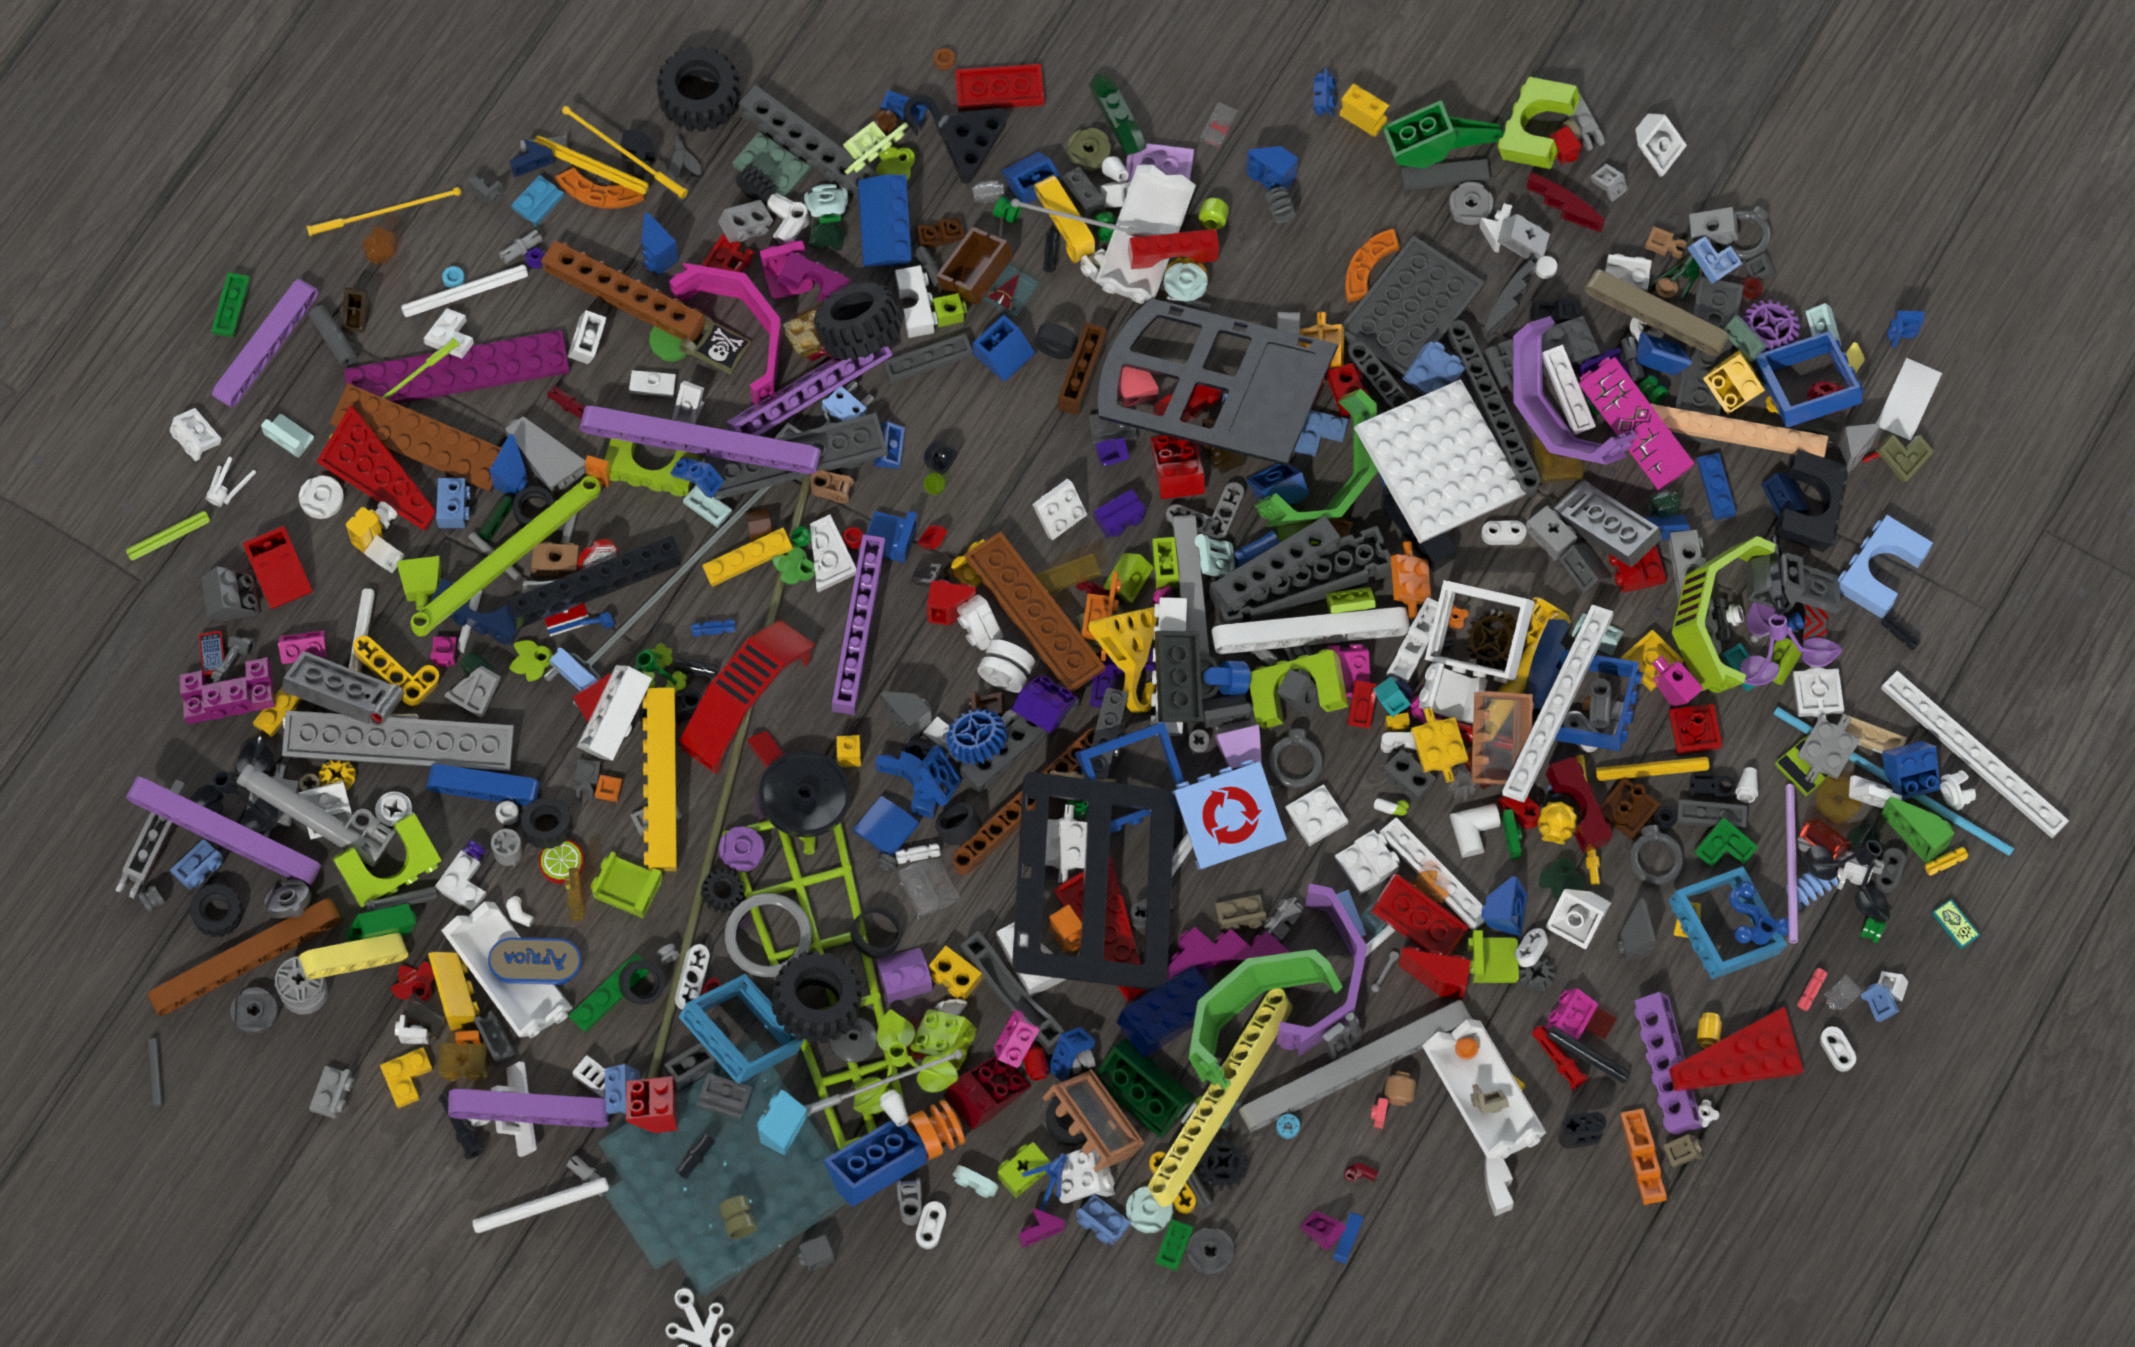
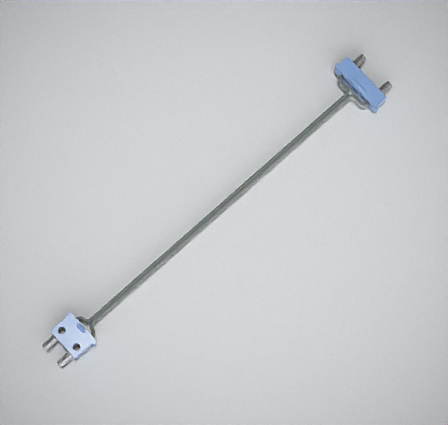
M854 380L845 388L842 386L837 388L826 400L822 401V410L825 411L824 416L827 419L823 426L835 424L830 423L829 416L837 423L865 416L866 407L874 400L873 396L871 397L868 394L861 402L853 397L850 393L858 386ZM771 486L759 489L588 661L582 660L575 653L568 654L563 648H558V652L550 659L552 668L544 675V678L547 681H551L560 673L579 691L596 682L597 679L573 658L575 657L582 664H589V670L599 680L601 676L592 668V665Z

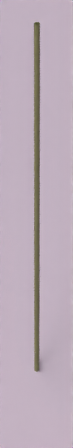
M811 475L803 477L788 534L792 544H794V541L791 540V535L800 526L810 488ZM780 571L778 572L764 629L774 624L785 585V582L780 580L782 574ZM753 706L745 715L737 731L647 1079L658 1077L676 1007L675 995L686 953L692 945L703 903V896L700 894L701 886L711 872Z

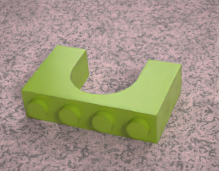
M1528 77L1526 84L1521 88V96L1518 102L1514 104L1512 117L1506 123L1504 136L1499 139L1498 150L1503 160L1551 169L1558 153L1554 139L1531 135L1524 131L1525 126L1533 116L1541 112L1551 111L1573 116L1579 103L1580 95L1577 86Z
M611 438L604 459L609 461L611 481L621 480L636 487L642 485L657 492L663 490L678 497L687 496L690 493L694 482L673 477L670 472L682 457L700 461L701 454L676 450L675 456L669 465L659 470H647L637 465L633 459L637 443Z
M1321 650L1318 654L1312 656L1302 655L1293 661H1279L1274 666H1261L1251 671L1250 691L1255 721L1262 729L1284 724L1280 702L1281 696L1277 693V690L1289 669L1296 672L1302 670L1315 679L1319 703L1326 712L1348 707L1340 657L1334 650Z
M411 812L392 823L406 849L405 863L395 875L386 878L371 875L353 847L332 858L360 907H363L364 903L368 902V899L375 901L384 894L387 897L399 890L397 888L403 883L409 885L419 879L418 874L424 871L430 873L439 867L437 863L442 860L415 813Z

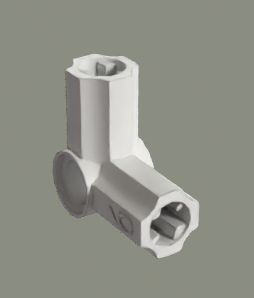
M778 193L771 195L766 209L784 219L773 235V238L780 245H785L787 242L794 241L800 231L809 225L810 217L803 203L793 202ZM797 214H803L801 217L795 218Z

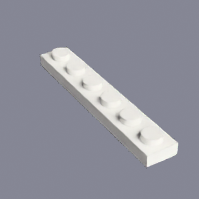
M1397 817L1379 832L1383 834L1387 843L1472 930H1476L1485 922L1481 915L1483 905Z

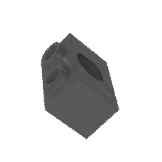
M1080 167L1061 177L1062 188L1083 218L1090 219L1103 211L1104 198Z
M1289 669L1277 693L1293 709L1311 716L1319 702L1316 681L1310 679L1311 675L1302 670L1296 672Z
M701 1042L664 1064L668 1076H673L678 1091L718 1068L717 1060Z

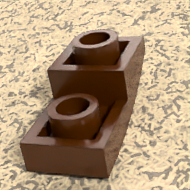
M960 218L940 219L938 224L917 225L915 229L919 247L925 246L930 248L962 240L965 237Z

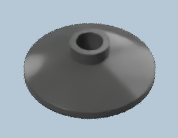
M858 1017L847 1034L841 1033V1038L835 1041L831 1038V1046L834 1053L847 1062H860L867 1059L874 1052L877 1045V1034L874 1027L865 1019ZM851 1034H856L858 1038L856 1040H851L849 1036Z

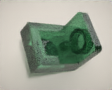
M834 222L811 225L808 245L812 248L831 246L836 251H841L845 233Z

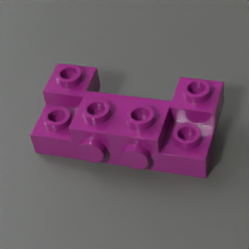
M268 658L246 661V677L207 685L206 677L202 671L180 675V694L183 697L184 719L187 724L222 719L232 715H243L247 712L276 707L272 682V665Z

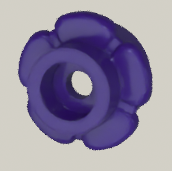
M538 247L528 250L525 254L526 263L532 268L542 267L541 260L546 253Z

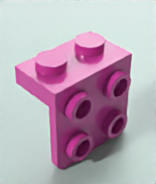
M790 241L785 245L778 247L769 246L760 251L761 264L772 299L776 300L813 290V282L810 279L803 280L797 290L777 281L790 252L801 253L805 256L803 241Z
M1359 643L1350 644L1349 648H1340V645L1327 646V649L1334 650L1340 657L1346 697H1351L1354 680L1370 683L1369 651L1367 647H1363V644Z

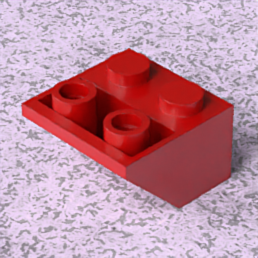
M931 580L927 601L928 623L950 626L958 621L957 618L960 615L957 607L968 602L969 599L976 595V587H972L967 583H960L958 585L951 584L946 580Z
M673 1076L626 1081V1121L653 1133L677 1131V1090Z

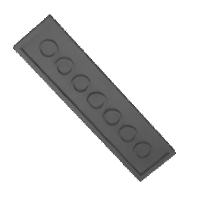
M1700 277L1693 315L1724 329L1733 317L1739 313L1744 285L1720 280L1711 284L1708 278ZM1729 339L1717 357L1687 344L1686 354L1692 362L1690 366L1682 371L1676 409L1715 416L1720 415L1721 404L1703 377L1719 363L1731 356L1733 343ZM1671 431L1676 438L1714 445L1715 440Z
M876 413L777 438L778 440L811 445L820 449L821 453L816 472L821 470L829 471L888 455ZM712 456L704 458L705 463L711 464L724 480V483L714 494L716 500L812 475Z

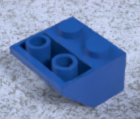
M1281 146L1250 149L1247 154L1246 173L1252 180L1262 183L1268 191L1280 186L1287 190L1296 179L1298 158Z
M1040 152L1001 170V174L1017 199L1026 204L1038 199L1034 190L1035 184L1052 175L1060 183V174L1050 158Z
M1005 315L973 342V355L1003 382L1008 380L1035 355V351L1021 330Z
M1920 741L1882 751L1885 775L1895 793L1902 796V800L1940 790L1936 746Z

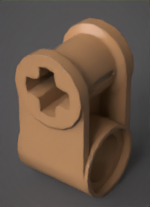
M824 470L817 471L811 475L810 490L815 496L838 503L849 502L848 494L850 487L854 485V480L851 477ZM818 481H823L826 484L823 486H818L815 483Z

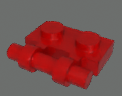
M722 234L701 266L742 273L745 267H748L752 262L751 258L754 252L751 249H747L744 254L739 252L741 243L737 241L730 243L726 235ZM733 259L738 261L734 269L729 267Z

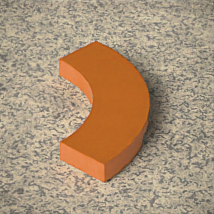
M575 167L555 176L556 181L566 193L576 200L594 207L622 208L644 201L642 194L622 185H608L604 187L593 184L592 181L583 177Z
M1394 228L1373 236L1354 254L1345 280L1347 303L1362 300L1368 293V277L1376 263L1388 254L1399 251L1400 247Z

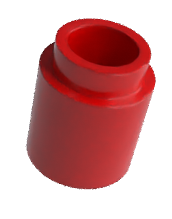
M1038 1045L1030 1046L1023 1059L1026 1074L1030 1076L1031 1081L1045 1079L1049 1076V1066L1044 1048H1039Z

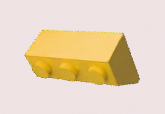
M428 953L450 1030L453 1031L474 1025V1018L480 1015L477 1002H472L470 994H474L471 980L466 981L464 973H468L465 962L460 960L458 953Z

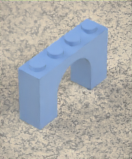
M1886 515L1883 521H1877L1872 530L1875 532L1871 538L1866 537L1860 547L1863 549L1860 555L1855 554L1849 563L1851 568L1848 572L1844 570L1837 580L1840 583L1839 590L1841 594L1881 619L1886 616L1895 603L1898 593L1881 584L1871 575L1868 561L1878 554L1890 553L1919 568L1933 544Z

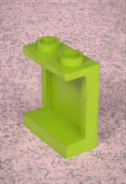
M611 851L609 857L606 856L602 861V871L599 877L595 876L592 881L593 897L644 919L663 881L662 871L655 868L649 871L618 858L616 853Z

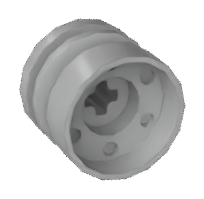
M292 957L284 961L277 970L275 987L284 1006L291 1012L300 1015L311 1014L324 1005L329 994L328 983L325 977L312 980L307 979L299 957Z

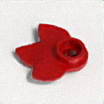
M426 961L423 962L417 971L411 967L401 965L398 970L400 983L391 987L392 993L401 1000L411 999L418 1004L427 1002L432 995L430 985L434 980V973L430 964ZM418 990L425 991L422 996L416 995Z

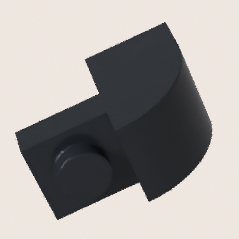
M623 129L620 146L649 167L650 162L656 163L655 148L651 138L640 131ZM621 152L622 159H630ZM635 162L634 175L636 178L644 181L645 173H649V171Z

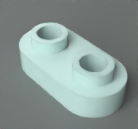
M960 1165L956 1167L953 1173L957 1184L963 1187L969 1185L976 1189L977 1194L985 1198L994 1196L999 1188L993 1181Z

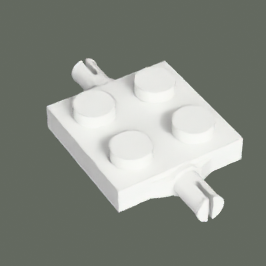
M1810 666V669L1806 671L1793 672L1798 717L1814 716L1818 720L1821 717L1827 721L1826 716L1844 713L1839 669H1824Z
M1065 805L1064 818L1058 820L1048 819L1045 865L1054 866L1059 869L1058 883H1065L1068 880V870L1074 868L1084 869L1087 822H1079L1073 819L1074 805Z

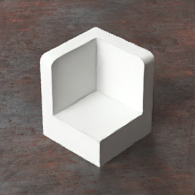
M1116 181L1100 186L1101 196L1104 198L1103 207H1123L1132 181L1123 183Z
M378 535L375 536L364 552L365 555L391 573L397 568V561L402 560L405 556Z

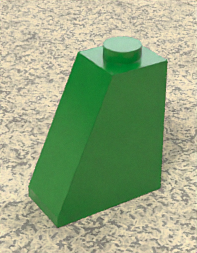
M408 903L358 914L345 936L348 942L393 933H400L403 937L410 934L414 928L416 916L411 911Z

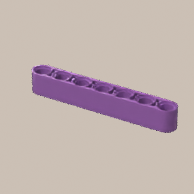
M297 279L291 285L218 381L212 392L214 398L231 408L240 401L312 306L319 293L317 288L301 279Z
M453 1089L449 1091L448 1116L452 1118L582 1127H605L609 1125L606 1099L469 1089Z

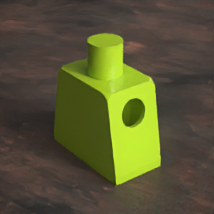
M439 556L397 561L407 601H416V609L419 611L429 604V599L433 597L441 582L442 564Z

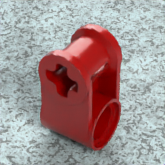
M1504 795L1498 800V804L1503 811L1513 810L1514 819L1523 828L1533 829L1538 825L1540 808L1528 796L1525 802Z

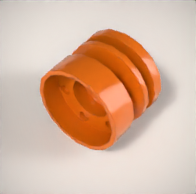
M944 1099L938 1102L941 1112L938 1111L934 1104L930 1105L932 1115L930 1118H928L923 1110L908 1116L911 1129L924 1143L929 1161L943 1154L941 1145L943 1142L951 1150L955 1149L952 1138L955 1139L959 1146L965 1144L962 1125L955 1111Z

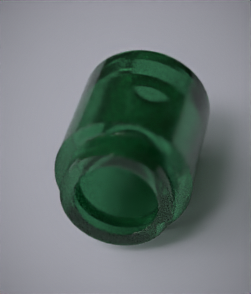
M469 652L460 663L463 672L468 676L481 666L491 672L494 670V666L477 653Z

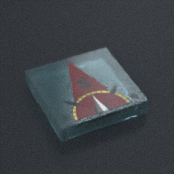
M1008 264L982 300L1015 319L1039 287V282Z

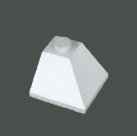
M1647 114L1636 128L1639 148L1657 173L1663 176L1687 146L1666 115Z
M1564 889L1545 928L1586 950L1601 925L1611 902L1592 892Z

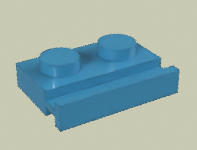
M539 175L511 206L515 212L526 220L531 221L534 226H537L564 197V192L559 191L556 186Z

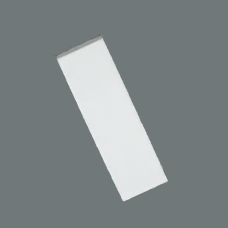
M1485 1155L1484 1175L1486 1191L1494 1216L1512 1210L1514 1202L1507 1186L1511 1185L1513 1178L1504 1159H1489Z

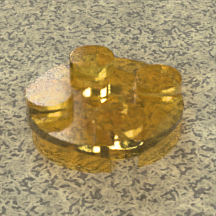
M1831 777L1825 779L1818 788L1815 804L1819 812L1821 811L1825 815L1826 819L1833 822H1846L1859 811L1862 802L1849 798V779L1838 777L1836 780ZM1841 795L1844 800L1841 804H1837V801L1833 800L1832 797Z

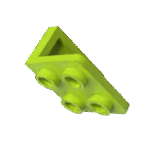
M1473 930L1472 938H1468V952H1472L1469 974H1472L1473 983L1518 982L1519 963L1515 956L1518 948L1516 938H1483V930Z
M929 1009L925 1012L911 1044V1050L928 1056L937 1055L940 1057L954 1054L955 1050H961L963 1052L962 1058L948 1060L956 1070H960L962 1063L966 1059L970 1044L975 1038L977 1029L966 1017Z

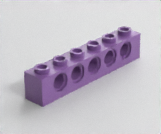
M1657 992L1635 1000L1636 1008L1634 1011L1637 1020L1641 1024V1038L1646 1043V1058L1652 1066V1081L1658 1089L1657 1101L1663 1109L1665 1116L1663 1118L1664 1127L1668 1132L1675 1135H1681L1703 1127L1693 1089L1676 1092L1674 1089L1672 1091L1669 1090V1086L1672 1083L1669 1069L1685 1060L1669 996ZM1655 1016H1658L1657 1023L1653 1025V1018ZM1663 1037L1664 1042L1662 1046L1658 1047V1041ZM1669 1059V1066L1664 1069V1062ZM1680 1103L1681 1108L1679 1112L1675 1113V1107Z

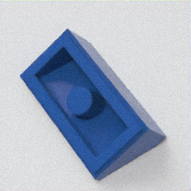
M885 421L880 424L888 455L875 458L874 466L899 469L901 467L905 427Z

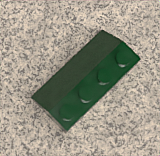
M1127 1038L1112 1048L1095 1074L1111 1097L1160 1139H1163L1183 1118L1197 1098Z

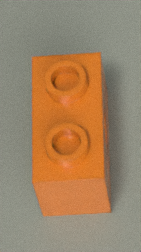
M1068 904L1049 916V931L1064 953L1069 950L1075 951L1078 949L1081 940V921Z

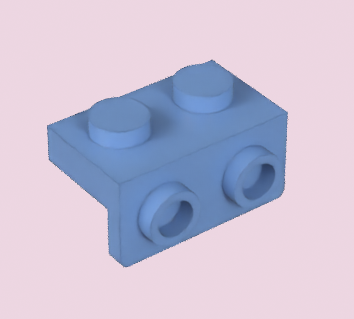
M203 839L173 866L170 872L190 891L194 887L200 886L211 871H216L224 859L218 850H215Z
M625 1064L605 1069L606 1112L608 1114L618 1112L626 1114V1081L641 1080L639 1070Z

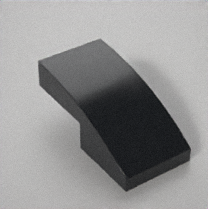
M1560 298L1556 302L1534 300L1532 303L1533 321L1550 316L1555 324H1560L1579 318V300Z

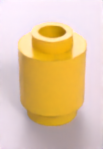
M1704 1013L1702 1018L1699 1019L1696 1041L1702 1048L1706 1049L1720 1041L1722 1021L1718 1014Z

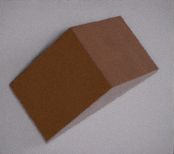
M768 507L746 511L751 542L772 533Z

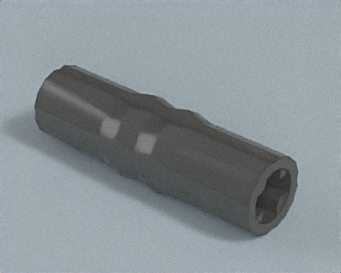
M324 305L313 308L309 312V316L340 366L347 367L352 365L357 360V356Z

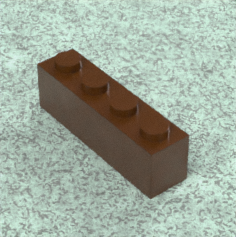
M1085 323L1058 397L1059 410L1079 416L1107 340V328Z

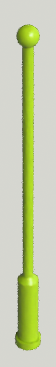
M454 337L451 338V341L426 359L424 365L382 398H389L424 369L436 364L453 349L459 347L460 344Z

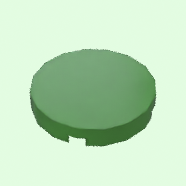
M655 326L653 327L649 343L652 352L664 361L674 362L687 356V354L679 350L682 340Z

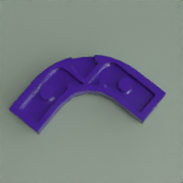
M1150 647L1147 662L1142 670L1156 671V662H1153V648L1155 647ZM1110 657L1106 661H1102L1106 670L1093 679L1090 707L1101 708L1106 688L1115 689L1118 680L1125 674Z

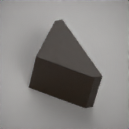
M345 287L342 330L364 333L371 306L367 290Z

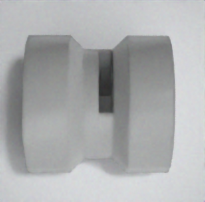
M1090 1049L1076 1054L1071 1068L1073 1075L1080 1073L1082 1069L1096 1067Z

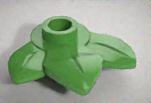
M791 543L793 550L787 552V555H778L772 558L775 568L782 572L780 580L787 584H796L800 580L809 581L815 574L814 564L807 560L805 551L800 547H796L795 544Z

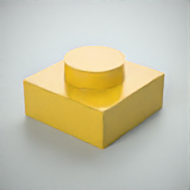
M1397 714L1393 718L1391 715L1386 716L1384 723L1386 732H1404L1408 729L1410 723L1409 714Z

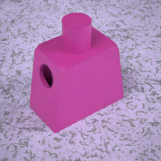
M1660 655L1652 662V665L1658 671L1652 679L1671 707L1688 703L1703 690V687L1679 661L1669 664L1663 655Z

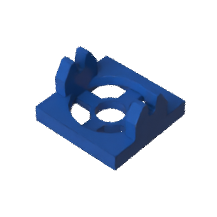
M939 744L930 749L918 767L917 771L922 779L917 781L913 790H922L918 795L922 799L935 797L941 807L949 802L961 784L962 779ZM929 769H930V770H933V769H934L933 776H932V774L930 773ZM940 783L944 784L947 789L946 792L941 790L939 787Z

